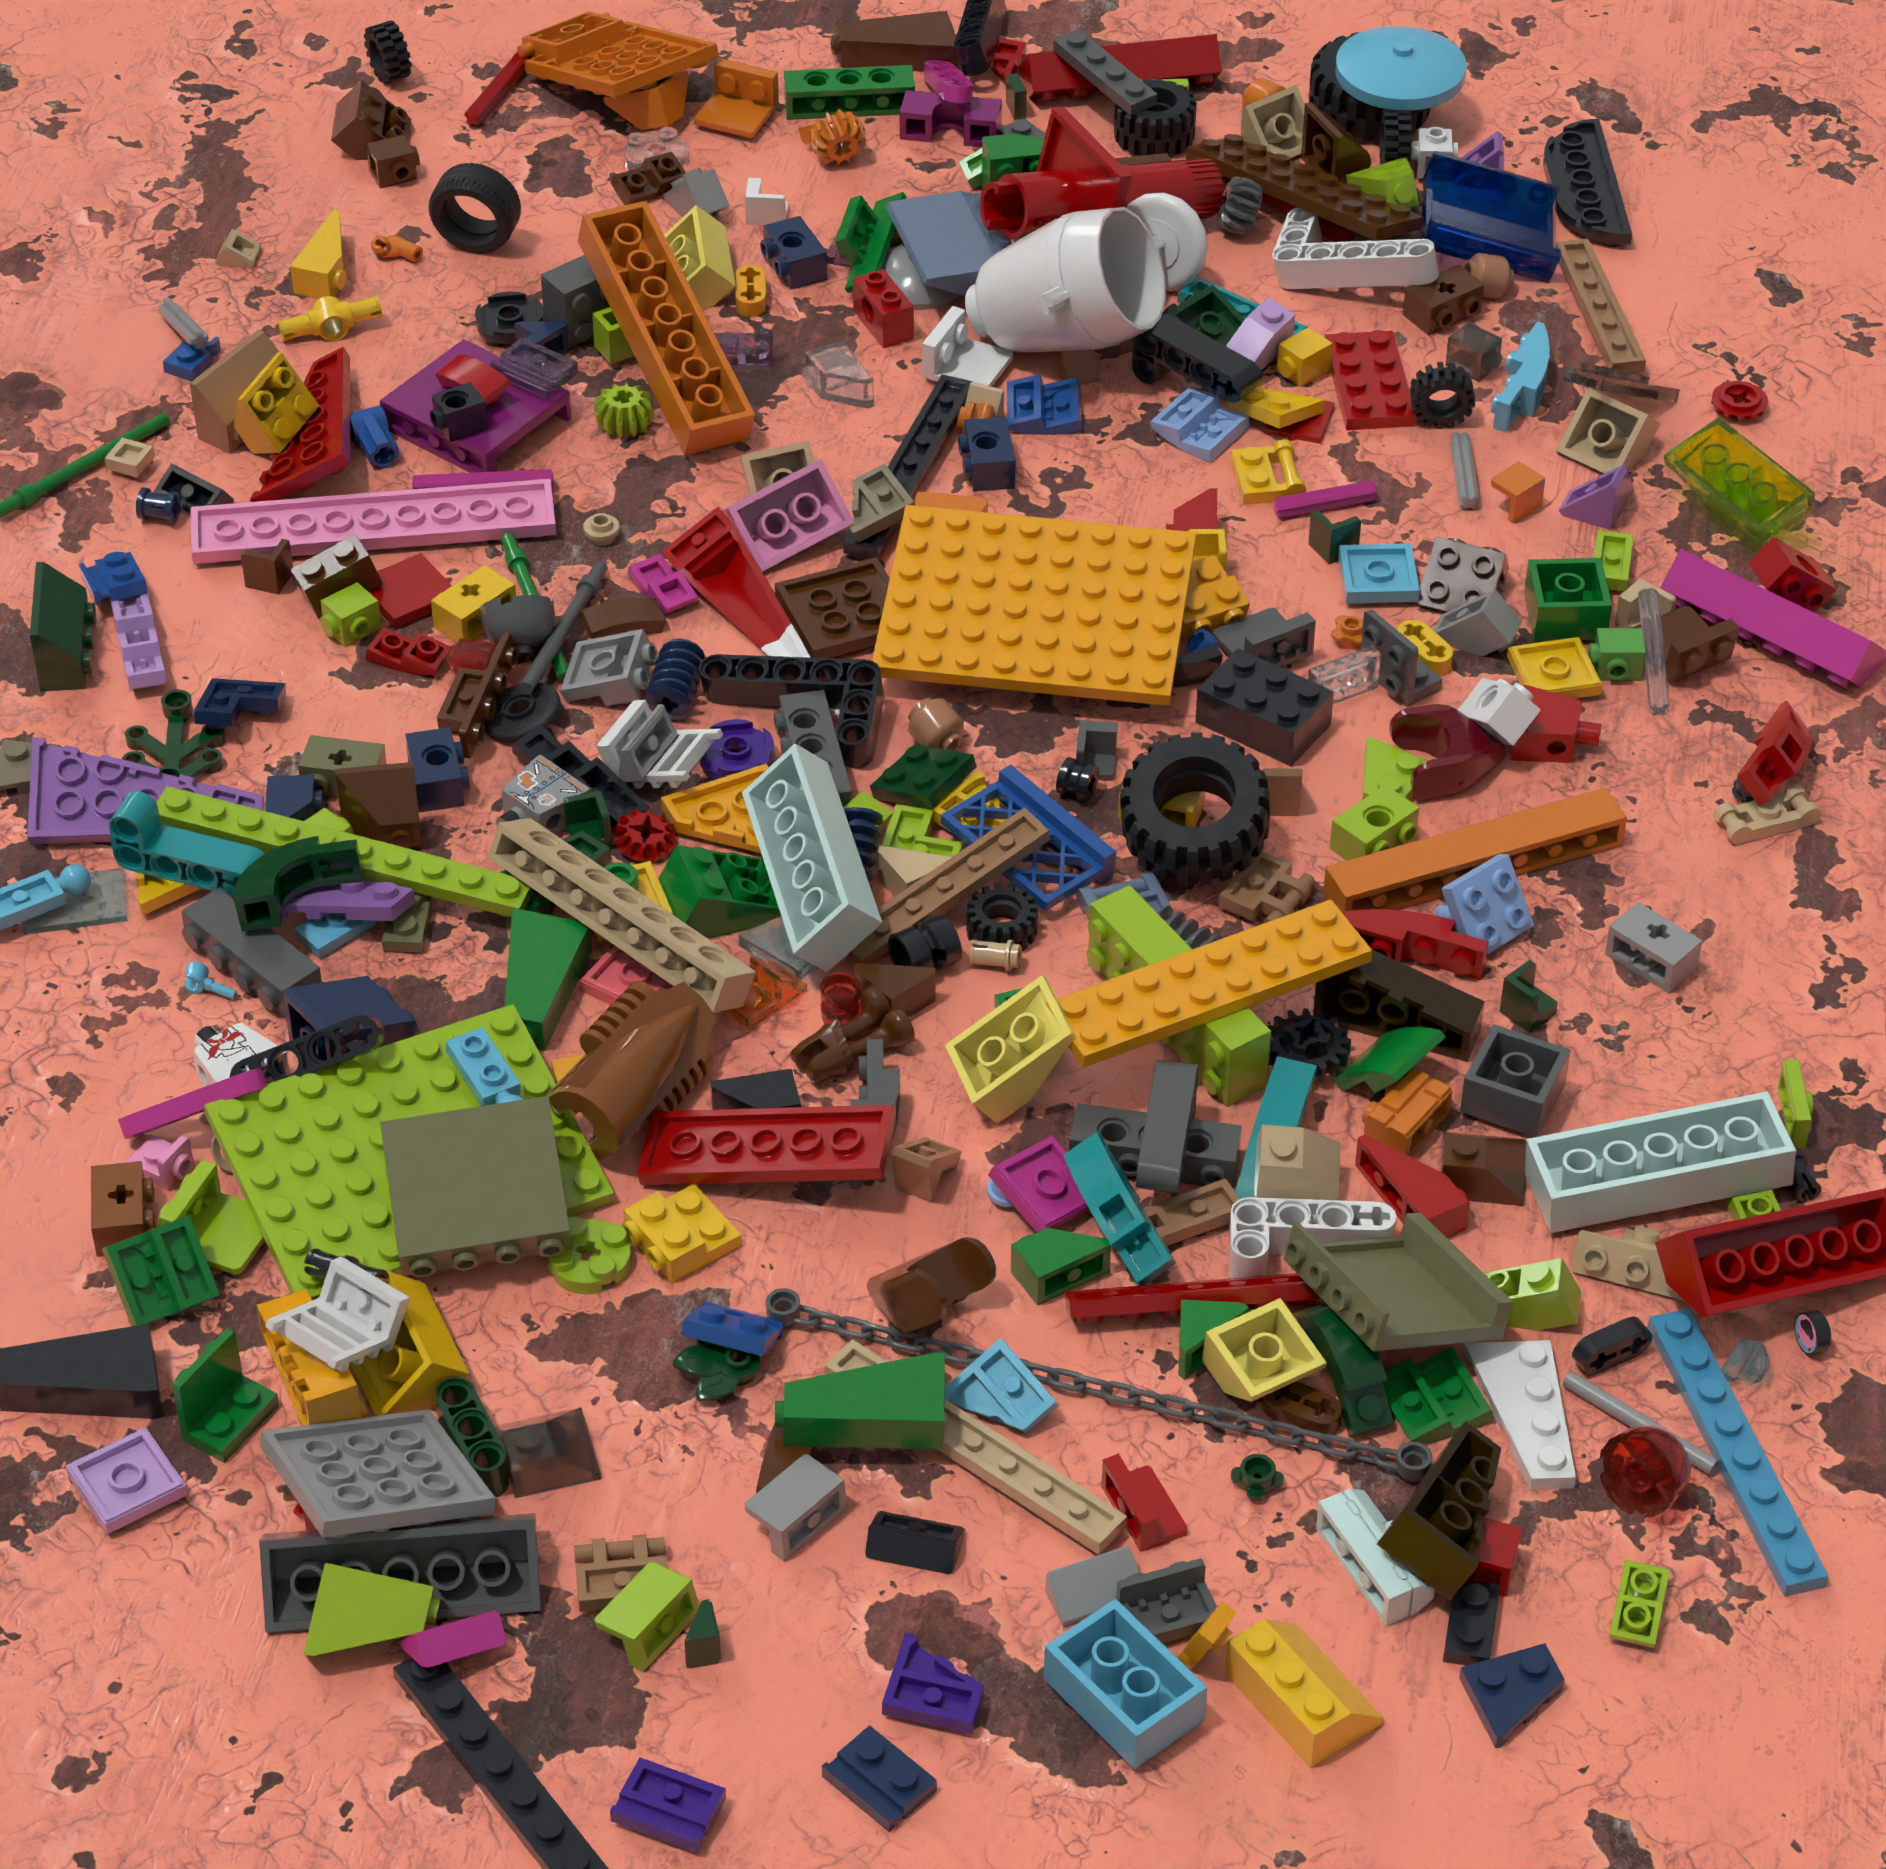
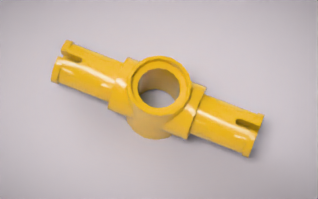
M378 295L350 303L347 300L340 302L336 297L324 296L319 298L314 303L312 309L307 310L306 314L277 321L283 342L311 334L314 337L320 335L328 341H337L342 339L347 334L349 328L354 327L355 323L381 318L383 313Z

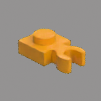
M1221 1601L1200 1629L1192 1636L1177 1658L1191 1670L1209 1649L1217 1654L1233 1633L1226 1626L1237 1612Z

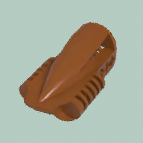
M633 981L623 994L608 1007L606 1012H603L597 1021L581 1035L580 1045L585 1055L546 1095L549 1096L550 1106L558 1115L569 1108L574 1114L581 1112L594 1126L593 1136L587 1142V1146L591 1148L593 1154L600 1161L612 1155L644 1119L650 1121L653 1111H673L694 1087L699 1084L703 1077L715 1066V1061L707 1048L710 1045L709 1035L717 1020L716 1016L705 1000L684 981L670 989L660 988L657 991L643 981Z

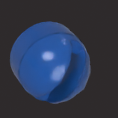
M1201 629L1189 639L1186 652L1190 654L1214 644L1218 647V642L1212 634L1205 629Z

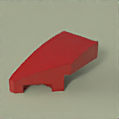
M998 38L990 69L1004 82H1006V75L1018 72L1019 65L1024 60L1027 52L1026 42Z

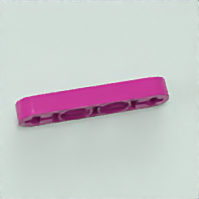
M928 60L924 62V80L943 100L953 103L972 102L973 84L953 63L942 60Z
M257 1068L118 1119L124 1139H129L204 1112V1104L220 1099H234L268 1086L262 1069Z

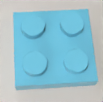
M1411 543L1339 545L1338 559L1346 604L1419 602L1420 589Z

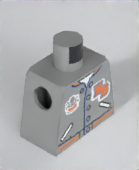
M538 755L504 786L502 790L504 814L496 819V825L498 827L500 822L531 818L553 834L558 835L566 831L563 799L569 796L589 793L591 790L542 755Z

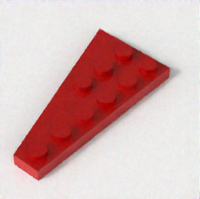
M344 347L312 363L304 385L314 397L319 407L281 453H271L270 458L273 460V464L270 469L262 472L259 480L263 486L260 491L253 492L250 498L251 502L280 500L297 490L303 491L310 488L317 480L329 474L336 475L350 464V356Z

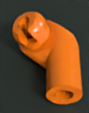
M379 235L371 242V248L379 258L404 257L416 263L423 256L422 247L397 235L386 237Z

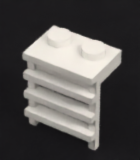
M633 700L596 745L604 763L618 777L621 750L652 713L646 700ZM721 729L676 730L677 737L641 781L632 782L634 787L642 788L646 782H650L653 788H660L664 782H669L671 788H678L681 782L687 781L690 778L689 772L712 745L714 740L720 739L723 736Z
M341 1256L331 1260L318 1299L268 1319L265 1327L279 1333L325 1361L331 1368L344 1372L348 1370L350 1362L356 1365L362 1364L365 1355L373 1359L378 1356L381 1348L387 1352L393 1350L410 1297Z

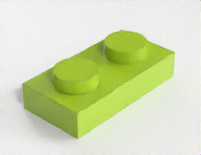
M1597 530L1594 558L1602 559L1608 589L1625 591L1627 590L1633 534Z

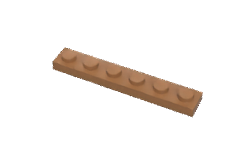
M1589 239L1556 242L1554 253L1610 374H1628L1645 371L1646 359Z
M1024 807L880 906L878 911L882 924L850 951L849 954L857 963L872 964L889 952L888 938L891 934L911 926L917 929L919 922L937 914H944L1050 840L1049 830Z

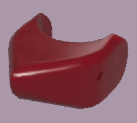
M1431 704L1405 708L1397 712L1390 721V736L1397 746L1403 750L1426 752L1437 758L1422 763L1412 773L1411 789L1419 800L1448 796L1465 791L1474 786L1505 758V746L1459 710L1449 705Z

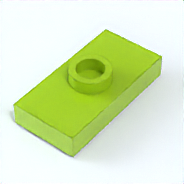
M1784 1060L1777 1087L1784 1123L1796 1148H1806L1812 1121L1813 1097L1811 1091H1805L1799 1060Z

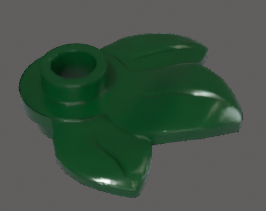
M698 1340V1346L685 1348L673 1360V1367L699 1377L696 1387V1400L711 1401L730 1396L734 1393L737 1386L750 1383L760 1370V1356Z

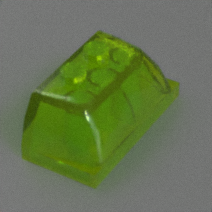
M1717 417L1664 454L1665 465L1674 471L1695 494L1720 516L1754 540H1771L1773 537L1791 530L1813 514L1815 505L1814 491L1720 417Z

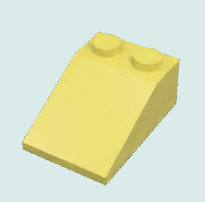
M1041 975L952 1039L945 1047L972 1104L998 1124L1033 1098L1076 1035L1047 978ZM1046 1002L1049 1004L1052 1012L1045 1005Z

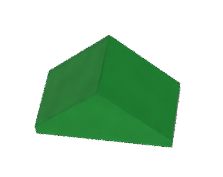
M1181 1300L1178 1375L1185 1380L1204 1366L1202 1356L1206 1331L1248 1313L1249 1308L1244 1303Z

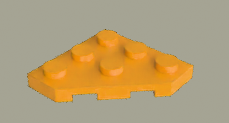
M763 764L661 797V809L670 823L675 825L677 833L761 853L742 792L769 767L767 764Z

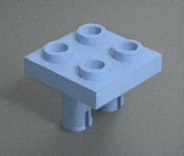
M1498 854L1441 888L1446 902H1443V905H1438L1434 912L1436 916L1455 920L1457 933L1488 941L1487 954L1534 926L1509 854Z

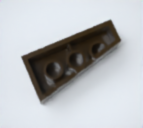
M1467 1421L1462 1424L1439 1453L1377 1542V1545L1385 1550L1392 1559L1403 1564L1448 1600L1453 1598L1478 1567L1480 1556L1477 1555V1550L1483 1542L1485 1529L1482 1528L1483 1520L1489 1512L1491 1500L1488 1499L1489 1491L1495 1483L1501 1453L1500 1446Z

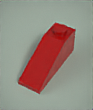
M1365 1134L1358 1137L1355 1166L1384 1202L1394 1209L1396 1216L1403 1224L1407 1213H1422L1446 1238L1466 1229L1467 1214L1470 1208L1468 1197L1461 1188H1457L1446 1174Z

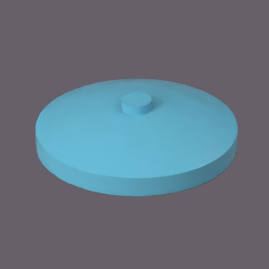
M1383 26L1362 31L1346 40L1338 50L1335 73L1341 87L1351 96L1366 104L1390 110H1421L1443 104L1460 92L1465 83L1467 63L1464 54L1458 46L1440 34L1409 26Z

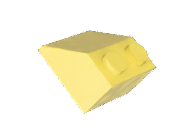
M1281 1298L1206 1331L1202 1362L1224 1393L1250 1402L1326 1368L1327 1362Z

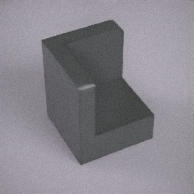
M1080 720L1076 759L1083 766L1088 764L1098 766V780H1114L1118 722Z

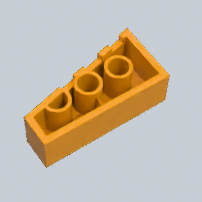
M307 1289L258 1304L257 1311L261 1334L300 1425L369 1417L363 1398L358 1394V1386L349 1367L344 1372L333 1369L325 1361L279 1333L265 1327L268 1319L312 1301Z

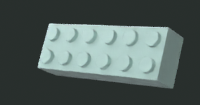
M793 744L742 792L793 954L828 972L882 924V920L828 762L799 745Z
M1767 1091L1526 1139L1525 1175L1550 1233L1793 1185L1796 1149Z

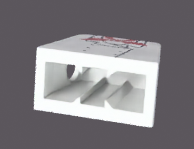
M236 1023L221 1033H218L212 1026H205L197 1032L194 1038V1043L197 1047L194 1049L193 1055L198 1079L204 1087L227 1079L230 1076L231 1069L237 1062L278 1045L243 1023ZM285 1051L279 1057L278 1065L281 1072L290 1075L287 1052ZM268 1068L262 1070L263 1075H271Z

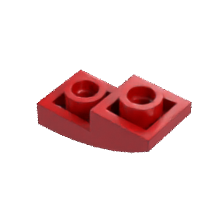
M463 354L456 356L435 373L442 386L454 388L471 382L486 400V405L498 401L502 396L501 393L511 386L509 379L500 372L475 358Z
M383 626L367 648L365 659L389 669L405 673L435 675L450 654L452 647L420 632L412 640Z

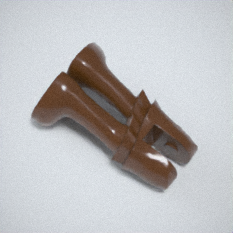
M871 984L862 991L860 995L861 1012L842 1025L840 1020L835 1017L830 1026L826 1023L823 1024L817 1032L801 1041L790 1052L791 1060L798 1068L806 1069L807 1077L814 1083L822 1082L838 1075H847V1070L853 1069V1065L859 1059V1056H867V1039H883V1050L902 1047L914 1041L915 1032L909 1017L899 1007L891 1010L884 992L877 985ZM860 1037H863V1038L860 1039V1040H857V1041H855V1042H852V1043L848 1044L849 1042H851V1041H853V1040H856V1039H858V1038H860Z

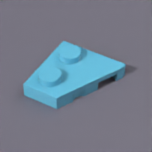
M1002 1338L998 1339L945 1386V1399L954 1405L1026 1434L1059 1406V1403Z

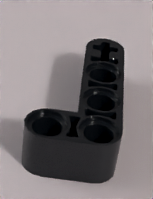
M1162 313L1160 320L1152 329L1134 337L1132 370L1142 383L1152 384L1166 372L1172 370L1231 403H1237L1262 383V372L1255 362L1168 314Z

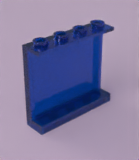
M1434 151L1423 176L1421 239L1432 241L1435 252L1463 260H1470L1476 253L1503 256L1509 262L1510 269L1513 270L1514 274L1549 283L1561 258V249L1553 247V204L1560 191V186Z

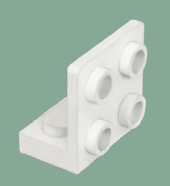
M952 306L922 343V377L938 382L943 374L992 387L1013 360V352L966 338L968 326L965 324V309Z

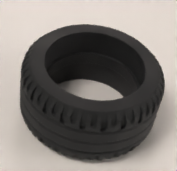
M461 163L451 167L441 176L429 200V216L439 234L452 245L470 252L488 253L499 249L509 240L520 219L521 201L515 187L498 171L478 163ZM454 196H468L482 202L490 209L496 220H482L468 214L459 206Z

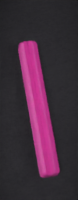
M551 469L415 475L412 479V489L551 479V487L553 489L554 476Z

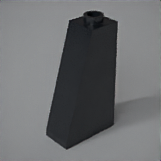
M143 1324L0 1348V1411L145 1419L163 1418L150 1325Z

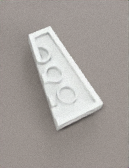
M1551 1340L1464 1343L1463 1355L1468 1366L1472 1365L1477 1375L1476 1382L1482 1394L1487 1395L1494 1409L1493 1415L1499 1428L1504 1429L1509 1439V1448L1529 1489L1574 1488L1576 1474Z

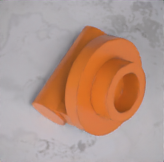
M970 401L968 408L961 406L957 427L963 428L962 434H964L965 419L991 418L994 407L989 404H979Z

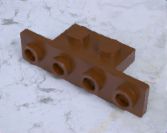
M510 632L502 633L486 670L459 667L438 713L437 722L439 729L451 727V730L459 731L464 758L471 759L476 746L482 744L486 723L488 720H492L495 715L496 700L499 694L503 695L506 690L507 676L510 669H515L517 665L518 649L513 647Z

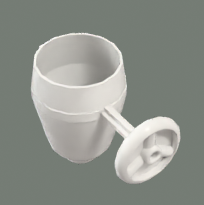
M1165 192L1144 194L1131 201L1126 208L1077 211L1062 215L1060 218L1049 222L997 252L981 266L975 284L969 287L965 297L968 320L979 336L983 338L991 337L996 345L1012 352L1095 350L1119 345L1121 342L1152 329L1160 320L1166 300L1165 291H1177L1195 280L1204 267L1208 251L1206 230L1194 209L1181 198Z

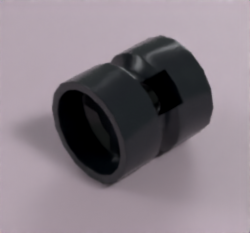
M937 914L919 922L917 929L913 926L907 927L891 934L888 938L889 954L894 965L934 967L938 970L959 962L962 958V946L957 931L951 921L943 914Z

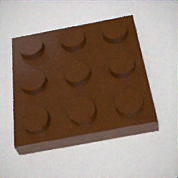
M875 557L775 583V594L812 658H831L875 646L890 578L878 558Z

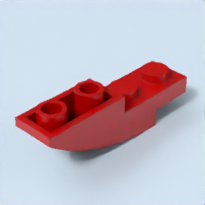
M1788 701L1781 703L1754 741L1757 746L1756 750L1737 775L1744 789L1751 794L1759 806L1771 801L1783 782L1797 775L1812 746V733Z
M1389 909L1342 912L1368 946L1383 955L1401 963L1405 958L1481 980L1486 967L1489 942L1454 932L1455 920L1436 915Z

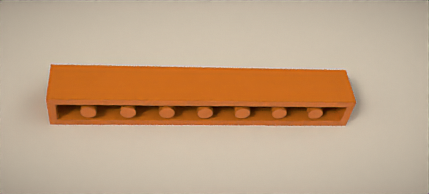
M1601 788L1326 866L1323 896L1326 900L1331 899L1341 912L1366 909H1403L1444 897L1441 888L1498 854H1509L1517 876L1622 846L1627 816L1607 789Z

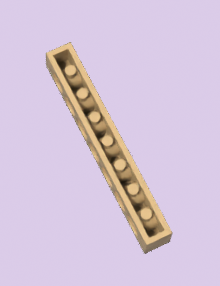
M526 818L500 822L498 824L488 854L489 859L673 986L684 981L705 1000L713 1013L744 1006L756 973L755 970L533 819Z

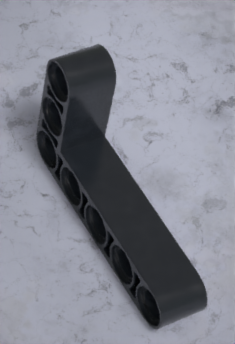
M727 654L710 655L701 661L699 674L704 696L708 701L715 704L780 706L779 696L824 690L829 708L840 709L836 734L844 765L856 769L865 767L872 762L875 755L884 702L881 671L877 663L866 659Z

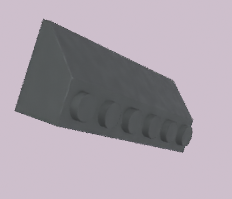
M536 1513L475 1517L470 1520L452 1519L434 1522L428 1526L410 1525L391 1528L386 1532L368 1531L348 1534L343 1538H322L318 1530L263 1534L259 1540L265 1633L309 1629L325 1563L434 1586L432 1596L441 1598L436 1619L476 1616L493 1610L499 1611V1614L541 1611Z

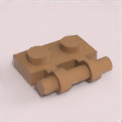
M1261 851L1258 857H1251L1252 864L1244 871H1239L1219 895V907L1251 921L1262 912L1268 915L1263 922L1264 924L1294 913L1293 910L1297 905H1303L1310 897L1311 888L1315 885V879L1307 873L1303 874L1299 879L1291 876V863ZM1278 891L1285 894L1282 900L1273 896Z
M646 1534L632 1535L633 1540L606 1542L605 1538L592 1539V1544L575 1545V1563H585L576 1564L579 1612L603 1610L649 1562H655L668 1568L666 1556H658L666 1555L664 1537L646 1539Z

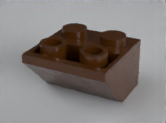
M361 80L337 102L331 141L355 160H368L367 143L404 135L407 141H409L412 118L408 116L404 109L388 101L377 88L370 87Z

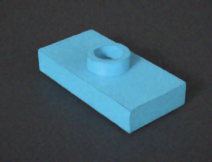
M333 913L324 915L321 920L309 919L294 928L295 938L321 959L382 921L347 920L344 917V913Z

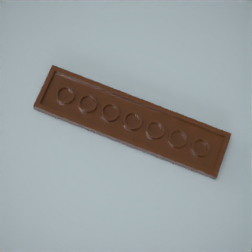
M1227 134L1223 139H1204L1200 144L1187 146L1186 159H1211L1222 175L1231 179L1237 176L1253 180L1262 186L1264 193L1375 241L1422 230L1423 216L1411 212L1410 207L1386 202V197L1382 195L1368 194L1362 191V187L1358 185L1342 183L1338 181V177L1335 175L1321 174L1314 171V167L1311 165L1297 164L1290 161V157L1287 155L1271 153L1267 151L1266 146L1250 144L1244 141V138L1240 135Z

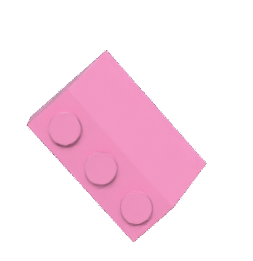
M821 459L723 510L724 514L745 539L762 571L854 523Z

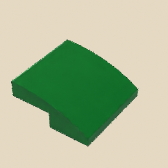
M1406 1027L1387 1032L1341 1071L1334 1080L1343 1092L1365 1080L1371 1090L1376 1093L1397 1082L1445 1038V1035L1441 1030L1425 1027Z
M189 1215L102 1249L131 1326L151 1323L220 1296Z
M1452 1347L1416 1366L1412 1359L1408 1358L1385 1370L1388 1380L1383 1381L1390 1410L1410 1442L1427 1444L1454 1436L1465 1421L1476 1428L1495 1419L1491 1407Z

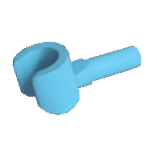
M196 961L188 964L184 983L188 992L198 994L205 989L232 1000L236 998V990L207 978L209 969L206 965Z

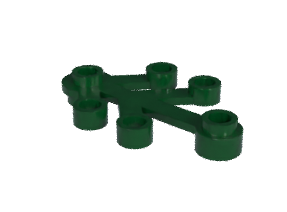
M170 690L161 698L163 715L168 719L166 745L148 734V730L144 726H131L125 732L128 748L132 750L144 749L164 763L163 767L158 768L161 770V773L176 777L182 774L195 778L203 772L213 774L223 768L222 754L214 748L220 747L225 743L224 728L213 729L205 725L201 732L182 744L184 722L190 718L193 712L191 695L185 690ZM209 747V749H205L199 754L198 759L180 769L181 762L202 748ZM130 751L122 757L123 760L157 768L147 762L145 755L139 751Z

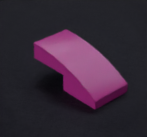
M661 554L632 564L628 568V576L646 598H656L661 611L665 614L698 601L697 594L681 571L673 572Z

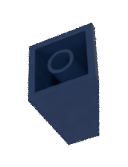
M368 976L290 987L282 991L289 1041L357 1015L373 1016L381 1022L385 1035L379 1047L416 1036L415 1031L418 1027L412 1013L407 1009L402 1010L393 1001L389 991L385 987H379ZM360 1023V1031L351 1036H343L346 1044L354 1040H364L368 1044L367 1036L372 1034L371 1027H363ZM324 1036L319 1039L316 1044V1053L322 1060H329L335 1054L336 1045L330 1037Z

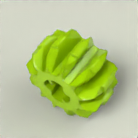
M628 382L624 386L613 384L612 389H601V395L596 397V403H594L598 429L605 430L607 436L617 434L620 439L624 435H630L635 438L636 432H647V426L652 424V418H654L650 392L643 391L641 385L630 387Z

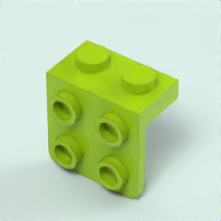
M203 1159L192 1173L184 1177L179 1191L170 1203L167 1202L162 1207L158 1218V1224L161 1226L189 1215L208 1265L234 1275L240 1274L245 1270L265 1242L247 1202L221 1193L217 1164Z

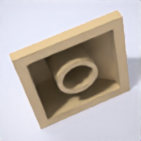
M809 440L740 456L749 496L814 462Z
M1262 1124L1256 1140L1254 1197L1339 1200L1341 1142L1302 1127Z

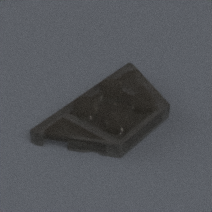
M1583 362L1580 369L1566 367L1564 381L1593 387L1599 391L1677 403L1680 389L1649 383V376L1631 372L1627 373L1620 369Z

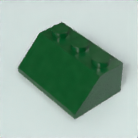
M36 562L30 639L40 692L86 689V675L93 673L92 653L88 649H94L95 647L93 627H90V625H96L95 603H88L85 587L45 562Z

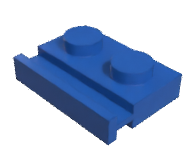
M111 552L105 555L104 558L95 560L96 565L86 567L84 563L79 564L81 577L95 605H100V599L110 597L111 601L148 593L145 578L131 552Z
M703 1301L700 1307L695 1308L684 1318L681 1335L764 1356L776 1344L777 1339H782L785 1322Z

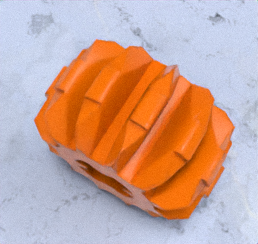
M838 109L834 115L826 112L825 119L815 120L816 127L810 130L811 147L825 164L832 162L838 166L844 160L850 163V157L861 156L860 148L866 146L865 128L851 111L844 114V112Z

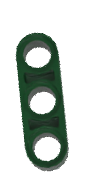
M463 1377L446 1378L435 1389L438 1422L492 1494L498 1497L509 1486L506 1449L472 1383Z

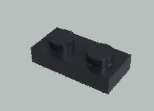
M1467 1580L1453 1596L1443 1662L1467 1666L1490 1659L1500 1585Z

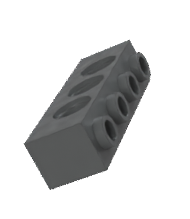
M824 690L779 696L780 711L774 712V725L776 734H783V737H780L782 755L793 744H797L828 762L844 808L852 800V791Z
M1077 1103L1069 1138V1151L1095 1132H1099L1125 1175L1136 1177L1147 1112ZM1191 1119L1181 1183L1205 1186L1226 1178L1231 1187L1234 1188L1240 1155L1242 1125Z

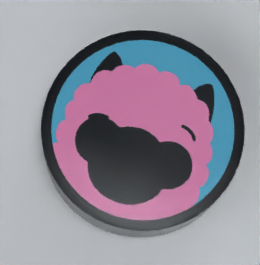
M1818 1310L1801 1312L1796 1316L1794 1331L1801 1350L1807 1355L1827 1351L1831 1343V1329L1826 1317Z

